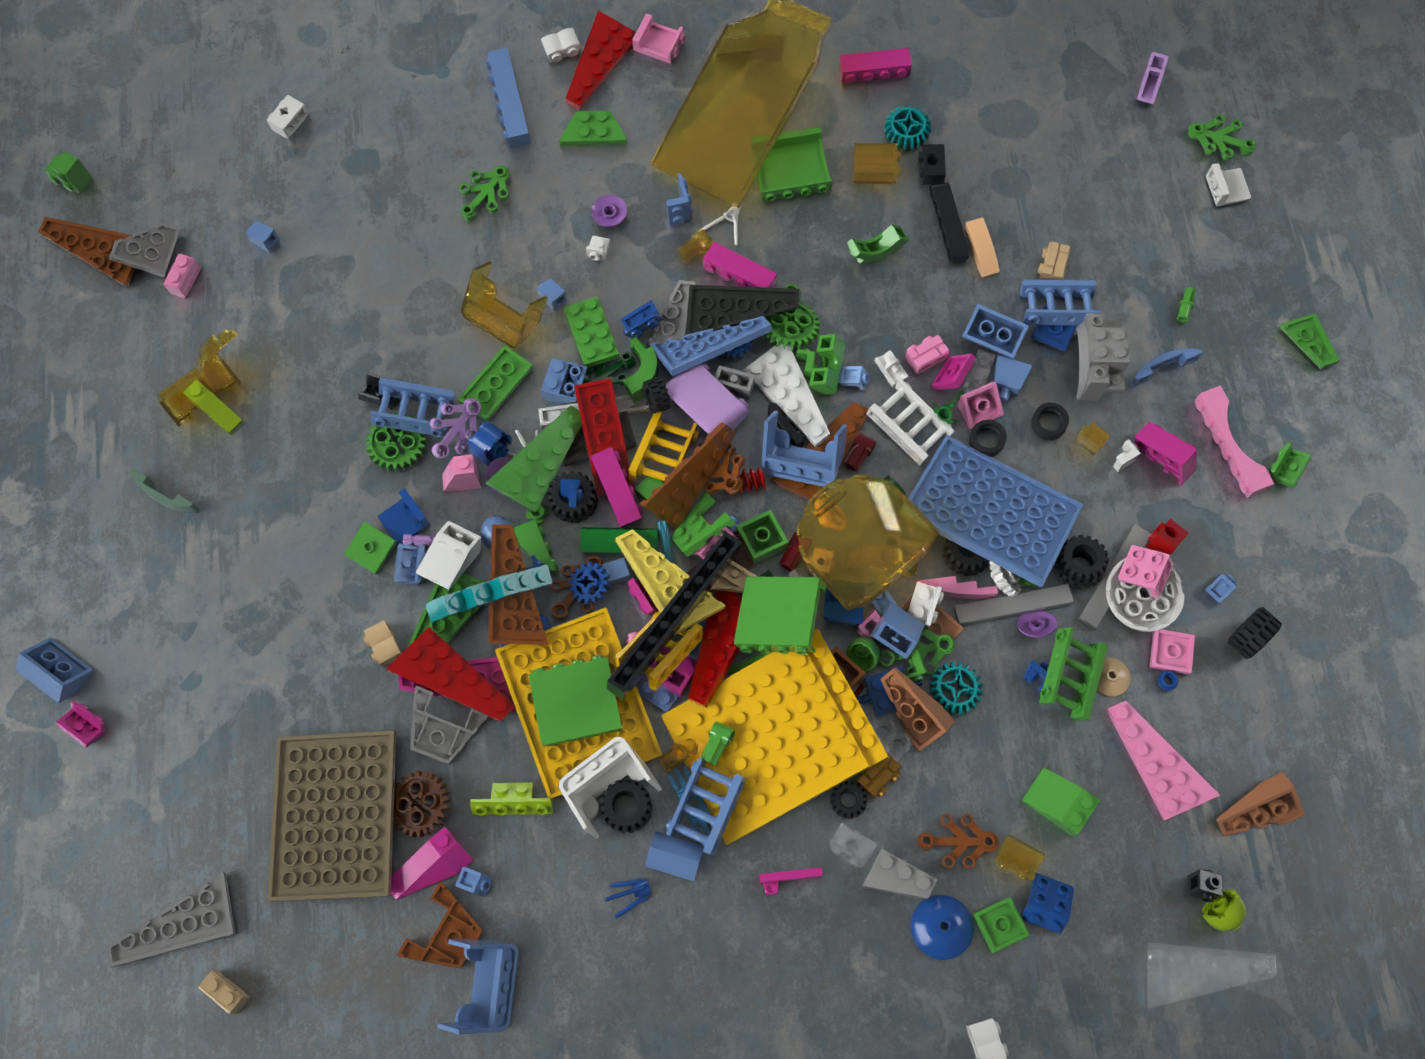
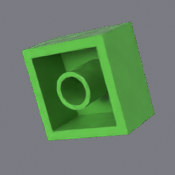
M771 510L736 526V532L754 565L786 551L789 542Z

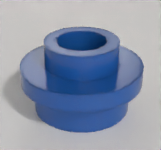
M1163 671L1158 676V684L1163 690L1171 691L1177 687L1178 677L1172 671ZM1168 678L1170 680V684H1166L1164 679Z

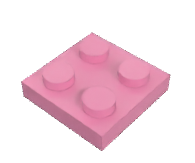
M1163 629L1153 631L1149 668L1190 675L1192 673L1195 635Z

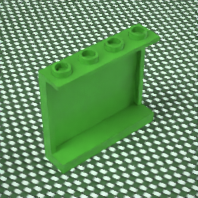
M821 127L751 138V149L762 202H772L783 198L790 199L801 195L808 196L813 193H826L832 190V179L829 176L821 139Z
M746 577L734 644L740 648V651L745 653H752V651H759L765 654H769L771 651L780 654L796 652L800 655L815 653L816 650L811 644L820 592H825L826 584L820 577Z
M603 655L592 657V661L587 662L576 660L572 662V665L568 666L557 664L552 666L553 669L549 670L538 668L534 669L533 673L528 674L543 747L623 730L616 696L607 690V680L611 676L608 657L604 658Z

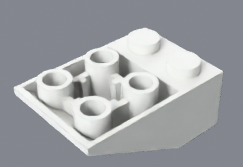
M448 521L437 533L416 574L450 590L481 552V536Z

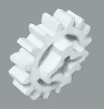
M990 561L991 578L995 581L999 590L1003 589L1004 594L1007 593L1008 597H1013L1020 593V576Z

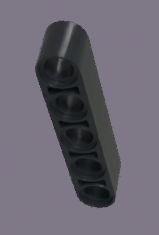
M949 182L930 185V196L949 262L968 260L969 249Z

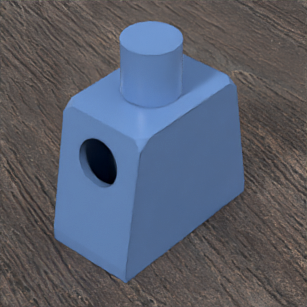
M997 356L992 382L995 381L997 384L1001 402H1008L1009 396L1017 397L1029 375L1032 365L1004 356Z

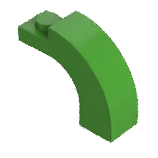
M891 224L880 235L870 240L851 239L847 242V245L850 248L851 255L858 260L859 264H870L890 256L909 242V239L901 226Z
M637 337L630 339L631 351L637 357L641 366L635 374L624 379L623 383L625 391L632 401L636 403L645 396L642 391L644 390L642 388L643 382L658 377V364L653 347L646 348L643 342H639Z

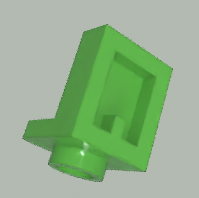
M916 650L911 652V658H908L911 669H916V672L906 675L913 682L924 679L923 675L926 674L919 652Z

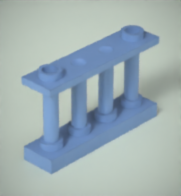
M1022 280L1020 298H1028L1029 309H1026L1023 323L1026 325H1080L1087 313L1101 314V310H1092L1091 298L1094 297L1096 291V280ZM1036 298H1046L1048 310H1037ZM1054 298H1065L1066 310H1055ZM1072 298H1083L1085 310H1074Z
M380 377L379 394L383 395L379 412L371 411L372 425L423 433L434 437L446 436L447 427L433 429L430 426V421L424 420L427 405L431 403L439 405L436 418L444 419L441 406L443 404L454 405L455 391ZM391 396L402 398L398 415L386 413ZM409 400L420 402L417 418L405 417Z
M698 758L692 764V774L676 812L666 825V835L675 836L676 832H679L703 843V852L715 855L747 778L738 774L729 778L704 767L707 761ZM701 774L727 785L729 789L727 795L721 797L696 786ZM694 793L718 804L721 808L718 816H712L688 805L692 794ZM684 813H688L711 824L713 828L710 835H703L681 825L680 822Z

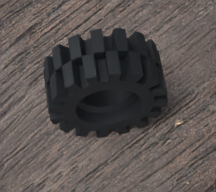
M660 377L644 381L642 385L646 404L649 405V410L654 414L668 410L671 406L668 389Z
M851 780L835 786L830 796V805H832V810L837 813L836 815L842 816L844 819H853L863 813L867 806L868 798L862 785L860 786L856 781L851 782ZM845 792H851L856 796L857 802L853 807H845L842 804L841 796Z

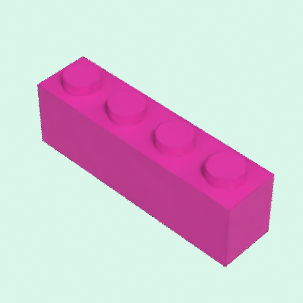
M909 48L840 55L839 61L842 83L910 76L912 67Z
M713 242L703 258V266L708 272L716 273L724 280L736 283L738 287L773 288L777 282V273L716 242Z
M611 447L592 455V462L620 528L640 520L643 510L640 503L636 504L633 497L636 494L632 485L628 487L626 479L629 477L625 468H620L618 462L621 461L618 451H613Z

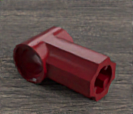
M859 433L843 465L851 471L858 472L866 457L870 456L874 450L877 441Z
M794 532L779 565L790 572L795 570L802 556H805L813 540L798 532Z

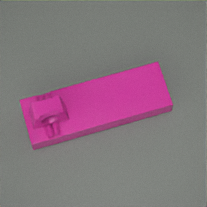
M822 868L759 874L760 885L763 884L766 895L778 894L779 882L821 878Z

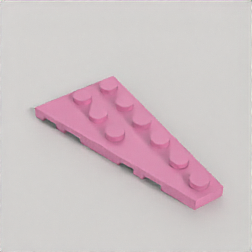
M1127 701L1106 710L1164 821L1220 796Z

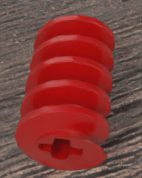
M757 467L756 473L753 468H750L749 474H747L745 469H742L741 475H739L743 481L741 493H744L745 487L751 492L752 486L755 487L756 491H759L761 485L764 491L766 490L765 475L760 467Z

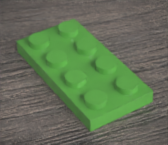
M598 296L563 307L584 366L590 368L620 358Z
M504 345L460 395L458 402L463 405L466 399H476L481 405V411L477 415L488 422L534 368L533 364Z

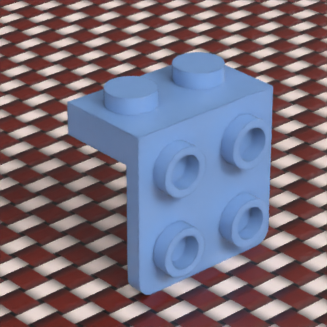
M681 173L677 174L680 197L666 200L669 225H680L690 221V214L693 213L691 195L687 191V180L682 178Z

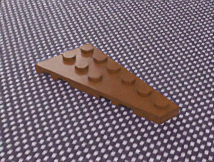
M44 217L38 231L43 237L128 288L136 268L109 260V256L116 240L125 239L132 235Z

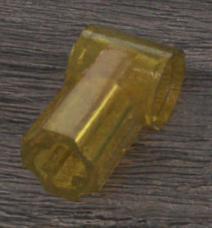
M699 229L693 234L691 240L677 249V253L687 263L701 252H708L714 241L704 229Z
M689 738L674 743L672 748L660 757L662 768L668 772L673 771L689 757L695 756L698 753L697 742Z

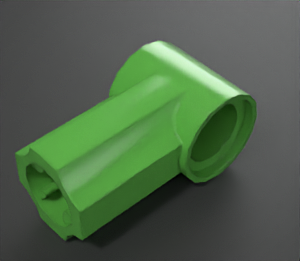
M716 721L709 732V740L700 758L717 765L726 746H729L732 742L735 730Z

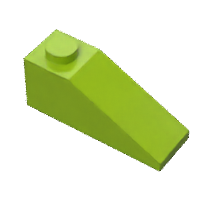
M195 380L183 392L190 402L229 434L242 422V419L198 380Z

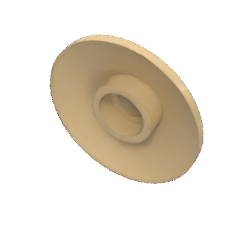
M1105 658L1097 691L1108 697L1123 694L1128 689L1131 680L1127 666L1118 659ZM1110 672L1115 674L1114 679L1110 678Z

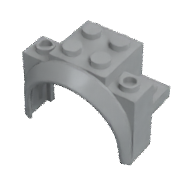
M1087 313L1083 322L1075 329L1073 338L1078 337L1079 383L1076 396L1079 401H1100L1104 392L1125 391L1124 371L1130 363L1128 328H1121V321H1106V314Z

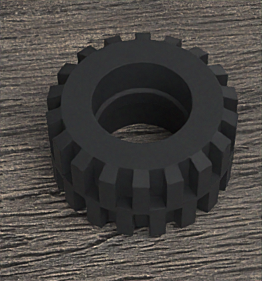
M569 471L570 474L563 472L561 477L557 475L555 477L556 481L550 483L551 488H548V500L552 511H554L557 517H560V520L565 521L567 519L568 523H572L575 520L576 523H579L582 518L583 520L588 519L587 515L591 516L593 509H596V502H598L596 489L592 480H589L586 474L583 476L582 472L579 471L577 474H574V471ZM562 478L580 480V489L583 490L584 495L576 508L569 507V504L562 501L563 497L560 496V481Z
M1079 535L1078 538L1073 536L1070 540L1067 539L1055 565L1056 570H1058L1057 574L1059 577H1063L1062 581L1064 583L1069 582V586L1073 587L1075 585L1077 589H1081L1082 586L1087 589L1091 585L1095 586L1097 582H1100L1108 567L1109 558L1107 557L1108 551L1104 550L1105 546L1098 543L1099 540L1096 538L1092 540L1091 536L1084 538L1083 535ZM1082 557L1086 559L1091 564V566L1082 567L1075 563L1073 558Z
M949 539L945 541L943 546V557H946L945 563L946 565L950 564L949 568L952 571L956 569L957 574L960 575L963 572L964 576H969L970 573L974 576L978 571L981 573L988 566L989 560L980 555L973 558L966 557L960 553L957 543Z
M1260 607L1229 637L1228 644L1245 659L1252 658L1276 635L1282 623L1264 607Z
M623 779V781L616 780L615 784L608 785V789L604 790L602 793L603 797L600 799V812L605 822L613 830L620 831V833H633L634 830L642 829L641 827L648 823L647 820L651 817L652 802L647 789L641 783L639 784L635 780L629 781L628 779ZM623 795H632L638 801L637 811L630 817L618 816L614 809L617 799Z

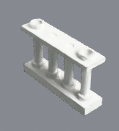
M900 379L895 386L898 391L882 406H877L874 403L868 409L867 415L921 466L929 456L927 450L943 435L951 437L954 430L951 424L938 418L934 410L912 390L909 383ZM904 396L911 404L895 419H891L886 415V411ZM917 409L925 417L909 432H904L900 428V424ZM931 422L938 430L922 445H917L913 441V437Z

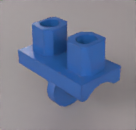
M1033 660L1026 668L1027 671L1023 676V679L1030 684L1036 678L1043 683L1037 689L1039 693H1041L1049 665L1044 661L1039 665Z

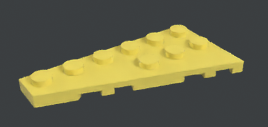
M632 529L616 537L615 541L661 613L690 576L677 565L668 561L661 552H657L650 546L649 542ZM708 591L676 634L725 609L726 605L721 601H717Z

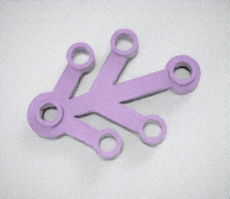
M466 399L463 405L443 404L441 406V412L444 415H451L453 412H463L459 418L431 419L430 426L433 429L452 426L443 440L432 447V453L436 458L448 456V445L457 433L458 443L455 446V451L458 454L467 453L466 438H470L471 431L473 435L477 432L476 415L481 411V405L476 399ZM468 420L469 429L465 433V422Z

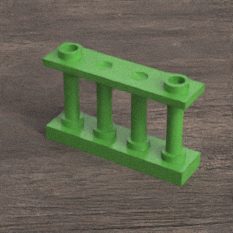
M1074 628L1058 629L1055 636L1056 641L1045 682L1040 693L1039 704L1045 705L1058 702L1072 709L1071 719L1076 721L1089 720L1108 645L1101 642L1089 644L1088 646L1072 638ZM1070 646L1086 653L1084 664L1067 656ZM1065 664L1081 671L1080 682L1062 675ZM1060 683L1077 690L1075 701L1057 694Z

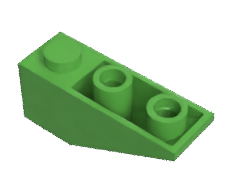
M534 519L514 527L522 550L530 557L535 555L537 560H541L542 566L547 564L550 573L558 576L555 570L558 569L555 558L551 559L549 556V552L552 550L548 541H543L542 536L545 533L541 524L537 525Z

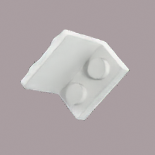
M1219 163L1211 165L1206 174V179L1216 207L1251 199V194L1241 168L1223 171Z
M917 582L908 613L924 623L925 626H930L931 623L934 624L938 612L935 611L936 605L941 604L944 593L941 592L942 587H933Z

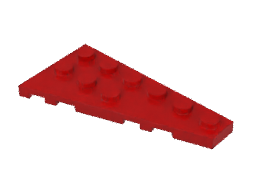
M598 10L566 95V103L578 110L582 109L633 47L632 39L636 34L634 30Z
M714 590L713 597L726 606L725 609L707 618L688 696L691 702L705 708L708 707L740 651V648L734 644L742 595L734 592Z
M430 627L386 668V671L399 675L408 681L419 684L430 691L457 701L500 722L515 708L503 694Z

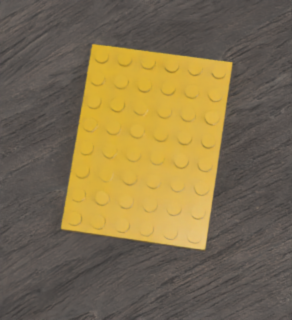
M606 607L545 630L549 645L508 644L495 649L548 798L554 799L563 795L559 789L560 780L616 737L624 738L644 763L663 756L636 685L624 700L616 696L622 731L543 747L541 744L528 674L533 673L534 669L544 668L549 670L553 669L552 666L557 664L568 666L572 665V662L576 660L587 662L592 661V657L603 655L604 658L608 657L612 675L617 669L616 654L622 647Z

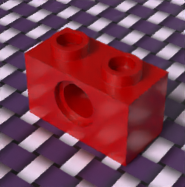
M1170 518L1166 524L1161 522L1148 537L1150 542L1146 547L1150 550L1171 555L1189 533Z

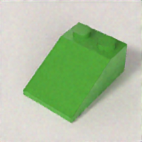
M1046 768L1041 770L1021 800L1072 837L1080 833L1100 802L1098 798L1085 789Z

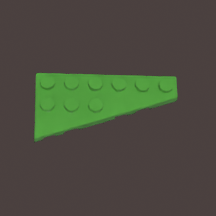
M462 574L450 590L435 584L428 602L443 595L485 583V581ZM481 606L432 623L425 607L407 648L428 627L449 644Z

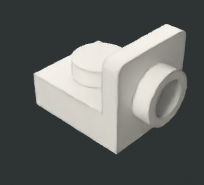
M592 235L590 245L586 247L587 257L595 261H605L610 239Z
M1129 439L1122 446L1124 452L1116 457L1117 460L1113 467L1117 472L1135 462L1141 454L1137 445Z

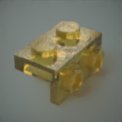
M1007 834L996 854L995 860L1002 868L1007 870L1010 868L1017 872L1016 874L1020 878L1033 881L1045 854Z

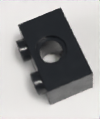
M923 144L922 152L918 153V162H921L922 167H919V178H922V185L943 183L946 177L944 144Z

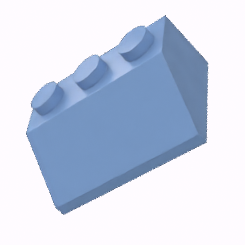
M977 304L962 337L1014 359L1029 325Z
M48 638L20 652L16 665L18 673L58 703L73 696L93 673L91 667L52 638Z

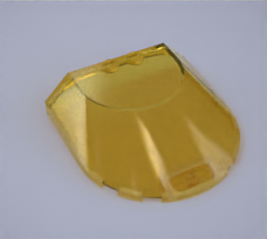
M866 474L853 475L852 478L844 480L839 478L821 488L805 506V513L802 520L799 521L797 528L798 548L803 560L812 572L821 578L826 584V588L847 611L870 604L929 553L939 534L937 528L894 484L883 478H873Z

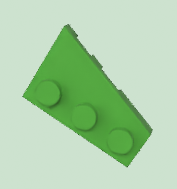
M1316 313L1280 325L1279 328L1320 369L1335 365L1340 361Z

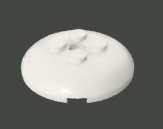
M1124 558L1114 566L1106 582V598L1111 611L1123 624L1138 631L1151 632L1167 627L1179 616L1184 604L1182 581L1178 573L1172 568L1161 597L1157 599L1151 596L1148 588L1119 581L1118 576L1126 560ZM1140 590L1145 592L1146 598L1141 597Z

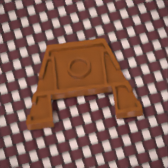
M439 882L430 899L447 908V913L426 948L406 938L397 956L462 969L467 961L464 955V948L448 944L449 939L479 940L483 929L443 883Z

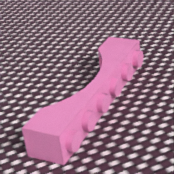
M1221 385L1200 393L1195 400L1196 408L1198 411H1201L1206 426L1213 433V439L1220 446L1223 458L1228 461L1231 473L1240 483L1241 491L1249 498L1269 490L1274 485V482L1266 467L1249 458L1238 447L1232 437L1227 420L1229 400Z

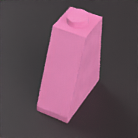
M473 454L453 457L442 474L444 493L482 488L480 469Z

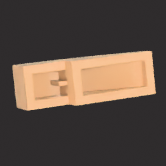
M983 217L966 222L964 231L970 243L969 249L982 279L999 274L997 257Z

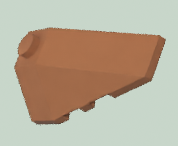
M896 667L881 678L890 701L896 707L898 719L901 718L905 727L904 732L919 752L947 732L955 723L954 719L942 705Z
M1282 772L1264 780L1219 816L1216 821L1221 833L1225 836L1246 832L1251 827L1259 826L1262 829L1267 828L1268 824L1278 823L1279 825L1287 824L1305 816L1294 785L1285 773Z

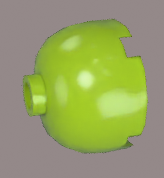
M1226 889L1223 890V896L1215 899L1213 902L1205 903L1202 908L1204 913L1202 916L1209 925L1217 930H1237L1242 926L1245 919L1246 905L1236 890Z

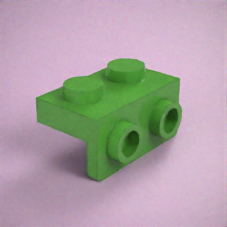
M1287 442L1286 446L1280 449L1276 463L1273 462L1269 472L1273 482L1295 488L1312 459L1311 454L1292 448V443Z

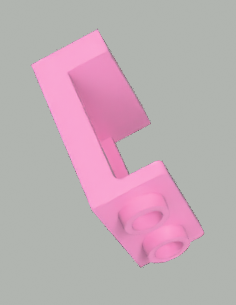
M646 13L632 39L633 50L671 64L673 58H676L680 45H683L685 41L684 27L680 26L677 31L653 22V15Z

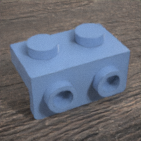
M398 544L394 574L395 583L417 586L421 580H424V577L416 574V571L427 553L424 550L425 544H420L419 546Z

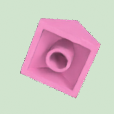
M995 381L961 395L957 405L970 429L982 420H994L1004 415Z

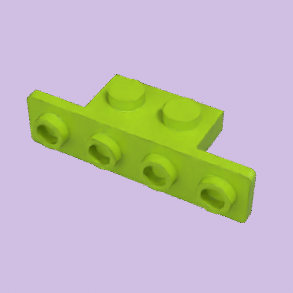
M533 782L493 783L490 799L470 800L472 815L479 816L553 814V805L551 798H533Z

